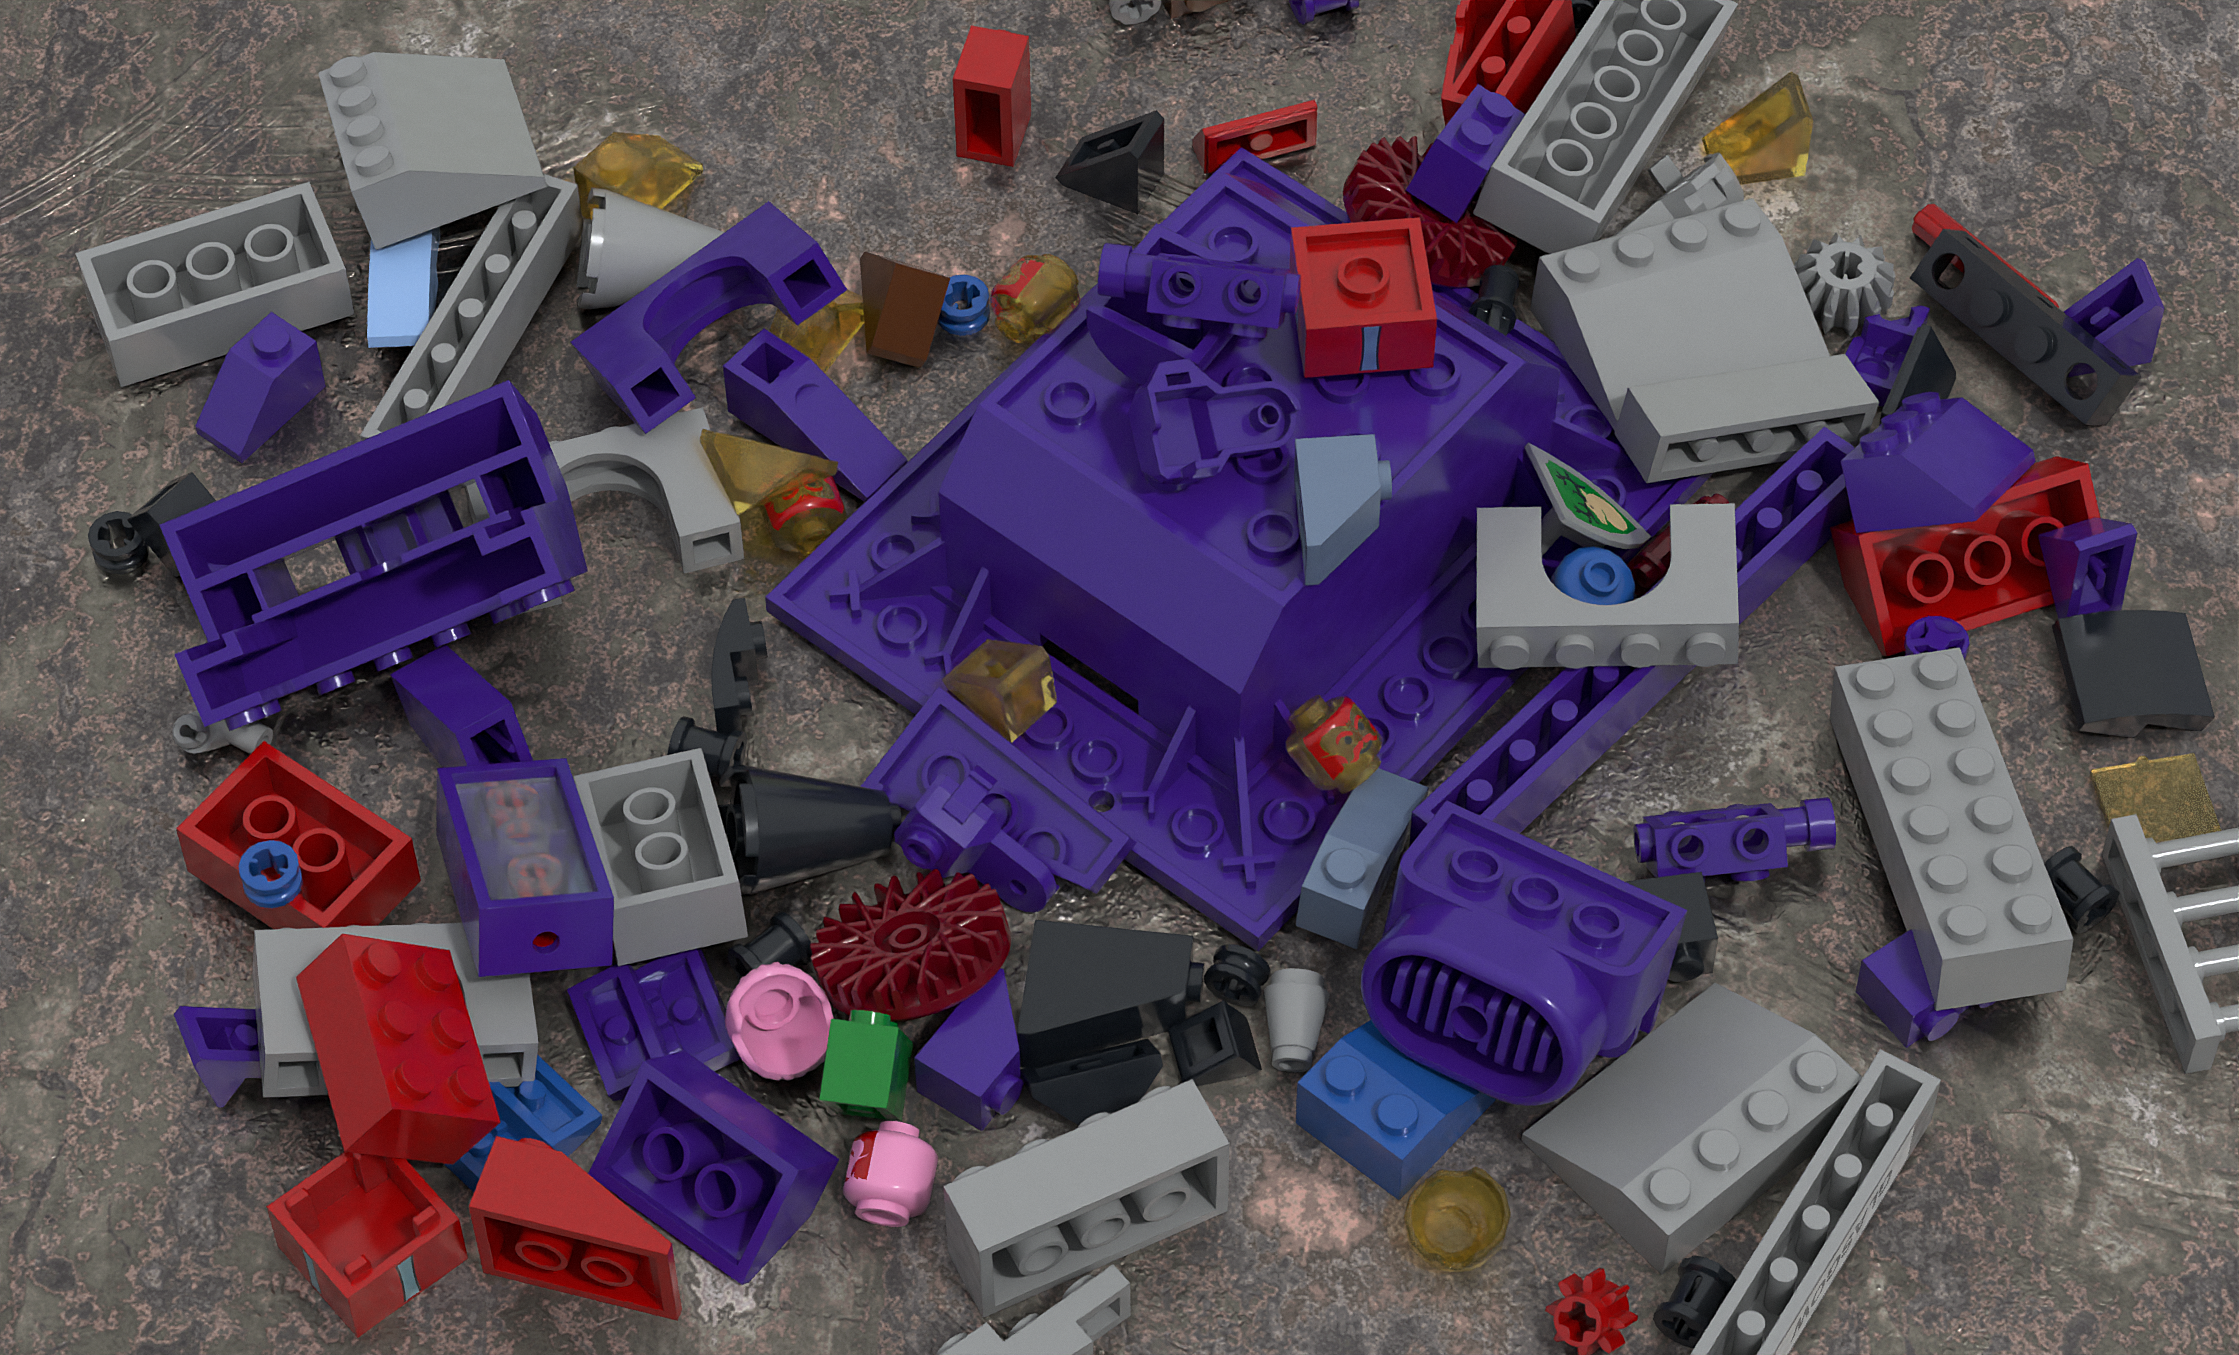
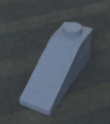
M1372 765L1367 766L1326 833L1301 888L1296 926L1354 949L1358 948L1409 837L1412 811L1426 799L1429 787Z

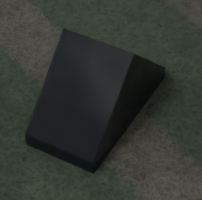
M1156 110L1083 136L1055 178L1064 187L1138 215L1164 175V118Z

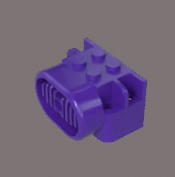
M1446 800L1403 854L1400 861L1383 937L1369 953L1362 969L1361 993L1370 1019L1382 1036L1393 1047L1410 1059L1499 1101L1522 1106L1547 1104L1567 1094L1579 1081L1596 1055L1606 1058L1619 1057L1628 1052L1637 1038L1639 1030L1647 1034L1652 1031L1687 910Z

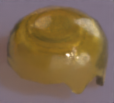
M1478 1167L1464 1171L1440 1169L1427 1177L1424 1183L1419 1185L1409 1195L1403 1217V1225L1410 1249L1431 1267L1446 1272H1466L1480 1268L1502 1249L1510 1224L1511 1212L1505 1189L1485 1170Z

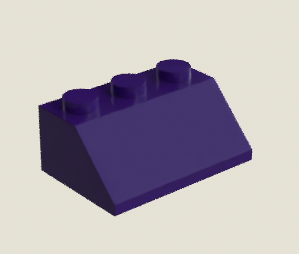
M1925 392L1903 399L1902 406L1893 414L1883 417L1878 428L1860 438V444L1841 460L1855 531L1856 533L1976 521L2036 461L2033 449L1963 397L1940 400L1939 393Z
M682 1051L642 1061L588 1174L743 1285L749 1283L809 1219L839 1158L688 1052Z

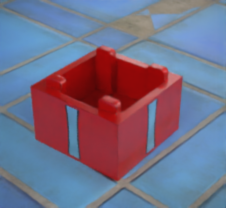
M1420 217L1291 227L1289 269L1290 273L1301 274L1300 296L1295 320L1304 378L1434 367L1437 315Z
M343 1152L266 1206L279 1249L357 1338L468 1259L460 1219L406 1159Z

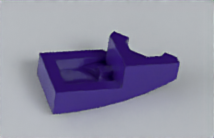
M1922 305L1911 307L1909 317L1892 321L1883 319L1880 314L1865 317L1861 336L1852 339L1845 354L1878 399V406L1884 407L1917 328L1927 323L1930 308Z

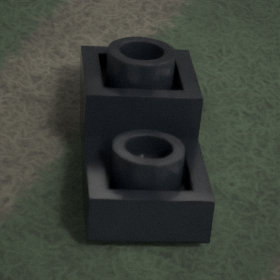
M745 598L733 599L720 625L713 651L711 677L716 729L718 732L730 734L735 729L742 731L741 716L752 714L749 687L759 685L756 660L768 658L762 621H749Z

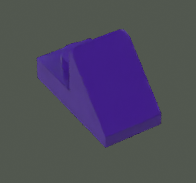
M179 1006L174 1013V1017L193 1066L216 1106L222 1108L245 1078H261L255 1009Z

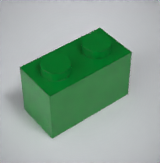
M851 1010L849 1021L831 1019L819 1100L834 1113L902 1122L913 1042L898 1027L897 1023L890 1022V1015L872 1011Z

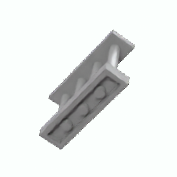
M2136 814L2114 818L2110 822L2102 856L2112 883L2120 892L2118 896L2181 1064L2185 1074L2211 1069L2219 1042L2225 1039L2226 1033L2239 1031V1004L2219 1007L2216 1002H2209L2202 984L2205 977L2239 971V944L2198 952L2194 946H2187L2181 928L2184 922L2239 912V885L2177 897L2173 891L2166 892L2160 873L2162 868L2239 854V827L2156 843L2152 837L2145 838Z

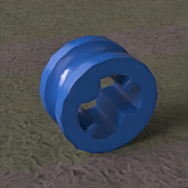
M963 274L949 277V285L938 319L939 325L948 333L959 336L972 335L981 331L987 325L990 318V301L987 286L980 279ZM965 300L967 301V307L972 305L969 309L959 310L958 304L955 302Z
M274 840L258 842L249 847L241 856L239 873L244 893L250 902L259 907L276 908L293 901L300 893L303 884L297 854L289 845ZM274 867L281 878L268 882L267 878L261 874V871L265 868Z

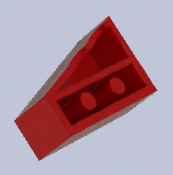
M1461 0L1460 5H1457L1455 36L1453 44H1450L1441 94L1445 126L1477 84L1490 92L1503 95L1515 108L1526 114L1576 39L1572 0Z

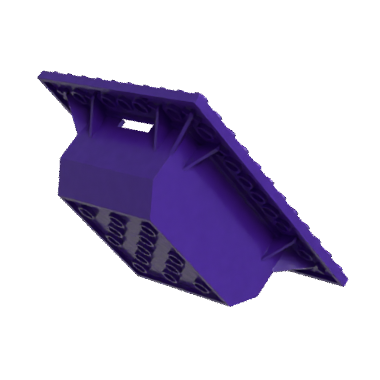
M1241 147L1159 225L1237 263L1262 264L1267 267L1289 269L1291 227L1351 222L1347 212ZM1097 283L765 596L766 611L915 715L938 686L947 691L1090 806L1107 805L1111 807L1110 810L1099 813L1137 842L1125 857L1126 861L1259 952L1298 911L1302 885L1326 833L1367 766L1372 765L1419 783L1529 668L1521 667L1511 670L1478 668L1476 628L1477 508L1541 507L1542 519L1553 507L1526 452L1525 446L1527 443L1549 453L1578 471L1626 510L1651 536L1639 548L1622 549L1605 545L1603 549L1610 550L1622 558L1626 565L1670 520V504H1685L1713 473L1646 483L1615 436V430L1570 368L1554 341L1519 319H1516L1513 330L1505 336L1468 313L1470 305L1478 299L1477 293L1467 287L1448 288L1431 284L1437 315L1434 367L1304 378L1295 314L1285 313L1284 323L1278 329L1267 328L1266 337L1257 338L1233 335L1204 373L1222 387L1273 381L1286 386L1293 392L1301 406V410L1296 412L1294 434L1287 443L1271 452L1228 458L1222 470L1214 477L1204 478L1199 482L1174 485L1171 482L1160 483L1145 475L1140 469L1128 416L1133 398L1142 385L1119 371L1102 354L1091 337L1087 326L1086 309L1098 295ZM1261 413L1262 419L1267 423L1266 417ZM1375 434L1378 461H1390L1392 499L1380 500L1379 527L1319 585H1306L1294 485L1295 439ZM1560 536L1542 556V564L1547 577L1551 578L1565 556L1578 548L1584 547ZM1049 639L1138 700L1139 715L1042 650L1041 647ZM1344 696H1347L1355 702L1351 708L1350 721L1348 720V723H1345L1346 726H1338L1331 729L1320 741L1321 748L1329 749L1333 752L1321 758L1339 755L1345 757L1348 761V764H1341L1344 770L1342 774L1340 772L1333 780L1307 749L1303 738L1332 716L1343 703ZM1356 715L1362 717L1359 719L1358 724L1360 722L1363 723L1364 730H1360L1359 727L1358 730L1355 729L1354 718ZM1368 720H1369V721L1372 723V725L1376 728V729H1375L1376 733H1375V732L1373 731V729L1371 728V726H1370ZM1343 731H1351L1353 733L1352 736H1349L1352 739L1351 744L1345 743L1344 739L1347 736H1344L1337 745L1336 737ZM1368 733L1374 736L1377 735V740L1372 741L1370 749L1360 754L1358 761L1350 763L1355 756L1353 750L1359 741L1363 739L1362 737H1365ZM1363 741V748L1361 750L1365 749L1370 741L1367 743Z

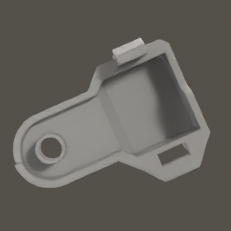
M1720 153L1705 156L1703 158L1705 164L1697 167L1685 177H1683L1670 157L1665 155L1647 169L1654 183L1663 192V195L1613 236L1743 201V189L1735 173Z

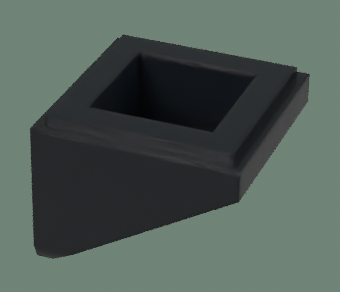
M1224 1000L1168 1029L1182 1083L1193 1079L1198 1087L1250 1076L1262 1070L1247 1018Z

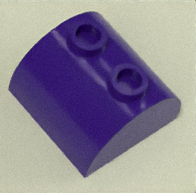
M1157 223L1133 251V253L1153 256L1166 253L1235 262ZM1179 272L1181 283L1188 288H1195L1193 277L1187 272ZM1244 280V288L1247 293L1255 297L1261 296V290L1257 283L1251 280ZM1127 292L1125 299L1097 295L1086 309L1087 326L1099 350L1119 371L1140 385L1146 384L1153 367L1159 362L1190 359L1200 370L1205 372L1234 335L1227 332L1228 323L1202 319L1201 329H1185L1163 325V314L1147 312L1148 295ZM1184 376L1166 377L1168 386L1176 385L1177 382L1184 379Z

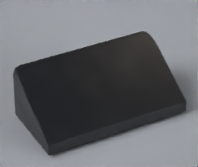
M1922 324L1921 327L1917 328L1881 412L1879 426L1881 425V419L1898 410L1902 406V400L1909 396L1925 392L1939 393L1940 400L1948 399L1956 380V371L1931 326Z

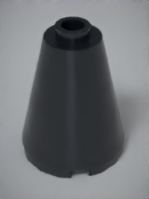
M747 765L727 766L721 776L720 787L732 786L730 804L718 805L739 879L741 895H752L886 856L890 851L891 843L895 842L894 832L902 823L898 804L889 803L886 792L882 790Z

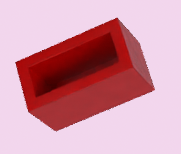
M971 25L953 76L957 157L1014 167L1031 117L1029 36L1011 33L1006 30H994Z

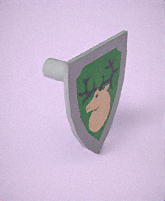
M1527 443L1525 446L1526 452L1553 505L1541 519L1542 556L1560 536L1582 547L1595 546L1604 548L1605 545L1622 549L1639 548L1651 538L1626 510L1598 486L1559 459Z

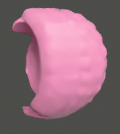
M774 962L772 964L760 965L757 969L751 970L740 979L739 984L731 993L727 1004L725 1027L739 1057L750 1070L766 1079L789 1081L796 1077H803L808 1071L816 1069L825 1061L830 1023L834 1017L831 1004L824 990L810 975L789 964L782 965L779 962Z

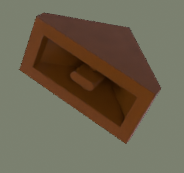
M865 251L860 257L866 353L921 368L928 357L950 278L919 266Z

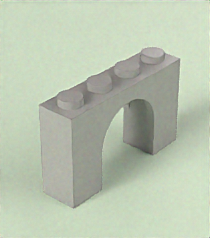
M703 407L685 412H676L646 434L635 423L623 427H609L598 433L565 441L549 442L567 485L571 502L587 494L611 490L633 493L653 503L667 520L684 574L744 559L740 519ZM476 482L464 487L473 524L489 518L490 516ZM561 597L530 608L523 613L562 604Z
M1735 503L1670 504V566L1667 574L1659 585L1648 594L1636 600L1616 605H1596L1576 600L1561 592L1549 580L1542 564L1541 507L1477 508L1476 628L1478 668H1502L1509 670L1521 667H1567L1577 669L1586 666H1632L1643 668L1651 665H1697L1709 667L1717 664H1738L1739 611Z
M415 923L412 925L384 926L351 925L329 928L254 930L252 976L263 1098L328 1095L296 976L342 933L450 950L488 1081L500 1082L505 1087H520L523 1081L535 1080L539 1042L530 974L520 973L478 977L463 923Z

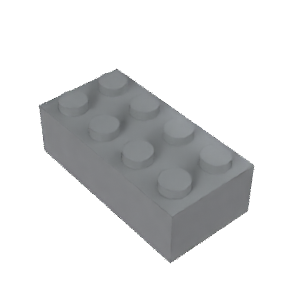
M310 182L75 253L87 300L120 387L226 355L231 347L270 312H273L300 331L354 315L346 268Z
M1193 1079L1173 1088L1162 1086L1153 1089L1145 1094L1138 1103L1112 1114L1107 1112L1095 1114L1084 1120L1073 1131L1052 1140L1038 1139L1023 1146L1010 1158L989 1167L975 1166L959 1174L952 1183L943 1186L948 1254L983 1318L1227 1212L1230 1143Z

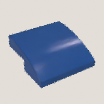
M537 1055L534 1081H523L520 1087H505L500 1082H489L501 1123L453 1165H444L474 1192L496 1136L515 1141L522 1138L536 1139L548 1144L554 1150L563 1152L568 1157L601 1124L602 1114Z

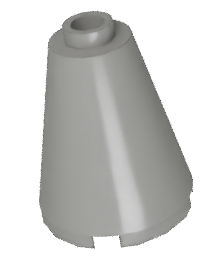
M591 187L587 203L599 206L598 208H593L592 220L584 219L577 287L589 288V293L583 292L577 298L578 308L599 309L622 306L724 232L610 190Z

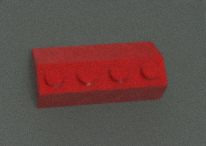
M2055 456L2034 463L1980 518L1973 522L1856 533L1854 521L1851 520L1832 526L1830 529L1844 588L1879 651L1887 657L1905 651L1904 641L1909 626L1916 620L1927 616H1942L1953 619L1962 625L1966 631L2053 604L2054 599L2038 535L2090 518H2100V513L2088 463Z

